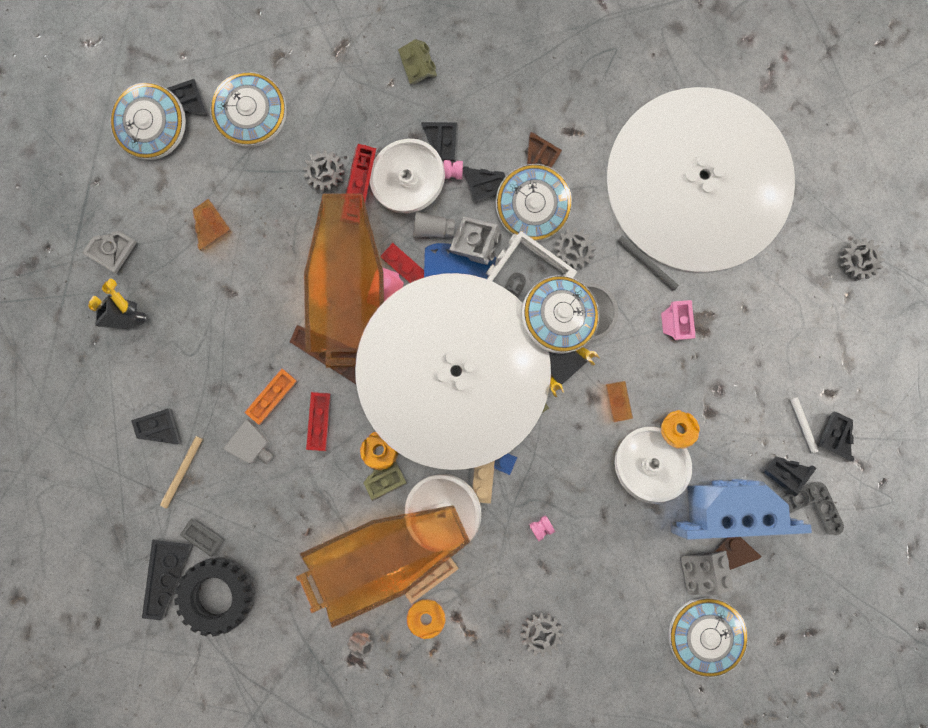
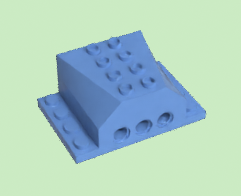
M732 479L731 481L713 480L712 484L688 485L690 522L676 521V525H671V533L685 539L812 533L810 524L804 523V520L790 517L789 505L764 482Z

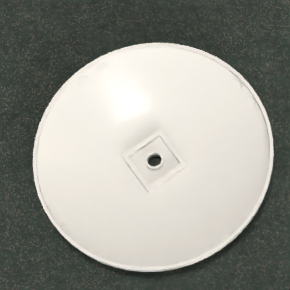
M685 88L666 93L651 100L632 115L623 126L615 140L608 160V198L613 214L622 231L648 257L663 265L681 271L716 272L730 269L753 258L764 250L780 232L786 222L794 197L795 173L793 161L780 130L753 103L738 95L720 89ZM700 171L708 172L709 179H701Z
M458 273L439 274L422 278L404 286L391 295L377 309L366 326L359 343L355 367L356 385L361 406L378 435L402 456L425 466L447 470L469 469L488 464L501 458L519 445L531 432L543 412L551 378L549 351L535 344L524 328L522 321L523 303L511 292L494 282L481 277ZM454 365L461 368V374L458 377L452 376L450 372L451 367Z

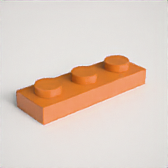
M281 369L244 413L258 425H261L297 383V380L284 369Z

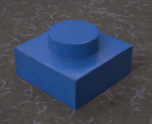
M508 453L495 460L494 469L510 475L517 457Z

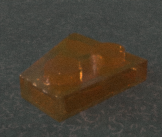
M209 199L193 209L196 222L195 230L198 237L197 246L200 251H203L231 231Z

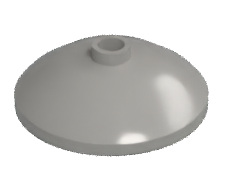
M584 283L594 296L599 311L598 326L590 340L592 341L606 336L614 328L618 318V306L614 296L605 287L595 283Z

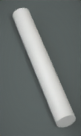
M798 397L790 399L811 453L818 452V447Z

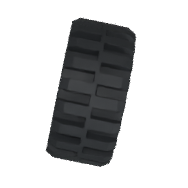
M222 557L206 559L190 567L185 572L186 574L181 576L178 581L180 585L175 589V594H178V596L174 599V603L179 606V610L176 611L178 617L182 615L184 618L182 623L185 626L189 624L191 626L190 630L194 633L200 631L202 636H208L209 634L212 637L219 636L222 633L226 634L235 629L247 618L248 613L253 607L252 601L255 599V593H252L254 584L253 582L250 583L248 579L251 577L249 573H245L242 570L244 567L240 564L236 565L233 560H224ZM210 578H218L225 582L232 594L230 608L219 615L206 611L199 600V588L205 580Z

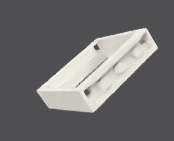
M521 231L518 235L514 233L508 243L511 245L507 250L503 249L498 255L497 259H499V262L496 266L492 264L486 273L489 276L486 280L491 282L494 280L519 243H522L563 273V276L573 278L577 271Z

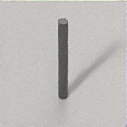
M623 235L618 239V242L673 291L677 289L679 285Z

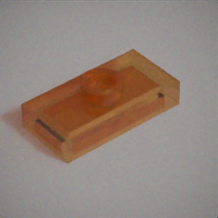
M626 382L606 384L613 422L633 419Z

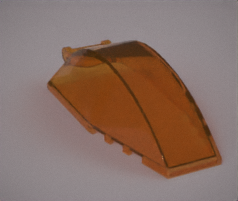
M322 194L304 270L305 352H325L326 368L356 365V358H330V352H358L359 343L366 326L377 309L384 303V272L363 194Z
M454 505L375 519L299 553L309 570L295 577L297 581L300 580L311 605V608H309L311 613L326 608L331 628L405 595L449 558L469 544L470 540ZM310 575L323 601L319 604L307 578Z

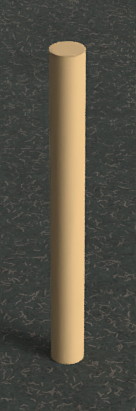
M198 436L194 438L160 506L168 508L203 440Z

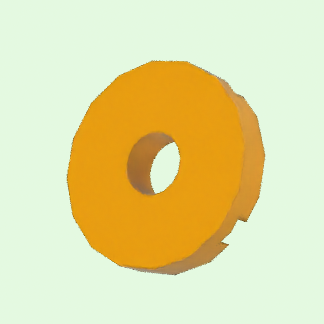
M677 410L671 412L663 419L661 433L669 445L685 449L692 446L698 440L700 427L692 414ZM677 425H681L684 428V434L677 431Z
M377 432L371 433L367 439H364L360 448L361 458L364 463L375 470L387 469L394 464L398 457V452L391 448ZM378 446L384 447L381 455L375 454V449Z
M422 599L415 602L409 609L407 626L411 633L417 637L431 639L439 635L444 628L445 612L436 601ZM423 614L431 616L432 621L429 624L421 622Z

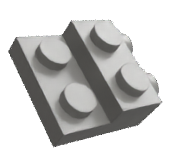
M463 217L449 250L453 254L468 257L470 261L488 265L489 260H493L495 257L494 247L496 243L499 244L501 242L502 233L497 224Z

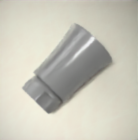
M415 212L413 238H453L455 221L454 219H446V217Z

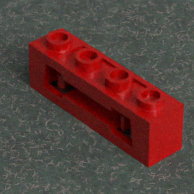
M357 144L340 222L357 226L361 223L377 148Z

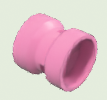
M444 160L445 179L453 177L456 180H462L463 161L452 163L450 160Z
M546 515L541 517L539 522L529 524L538 542L544 539L545 535L555 533Z

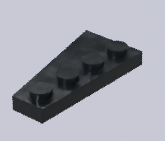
M159 539L152 540L142 612L143 619H164L192 543Z

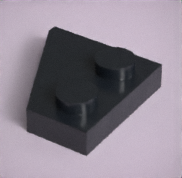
M195 79L166 88L179 99L184 113L208 114Z
M468 166L463 167L474 203L496 196L500 184L506 177L505 173L500 171L492 172L487 169L480 168L479 170L469 168Z
M170 408L131 420L137 439L175 445L181 444Z

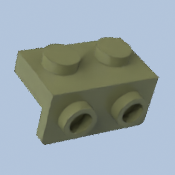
M414 39L398 49L410 84L414 85L428 76L433 78L437 76L435 63L431 60L429 54V46L424 41Z

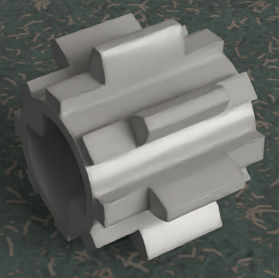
M357 632V634L354 633L349 638L347 646L351 650L352 655L357 658L359 656L367 657L372 652L374 644L369 639L370 635L365 632L362 634Z

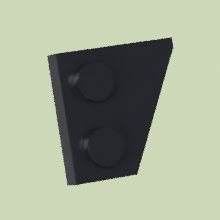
M421 122L429 144L437 151L442 161L450 160L456 162L458 123Z
M832 412L818 447L849 462H854V456H852L851 444H854V436L852 435L853 419L838 412Z
M776 456L763 473L796 497L817 468L815 466L799 465L800 462L787 461L785 458Z

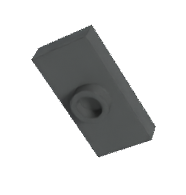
M193 518L190 519L180 536L211 557L224 541Z

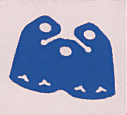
M436 243L425 248L424 278L439 274L458 273L487 279L489 276L486 274L492 264L495 266L496 257L493 260H489L488 265L470 261L465 256L451 252L448 254L445 249H450L451 244Z

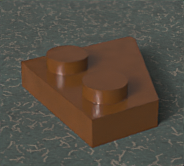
M531 132L529 135L527 165L540 164L552 168L562 150Z
M741 537L725 538L712 552L726 551L730 570L762 557Z

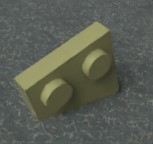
M397 461L387 469H374L372 474L363 482L372 501L407 484Z

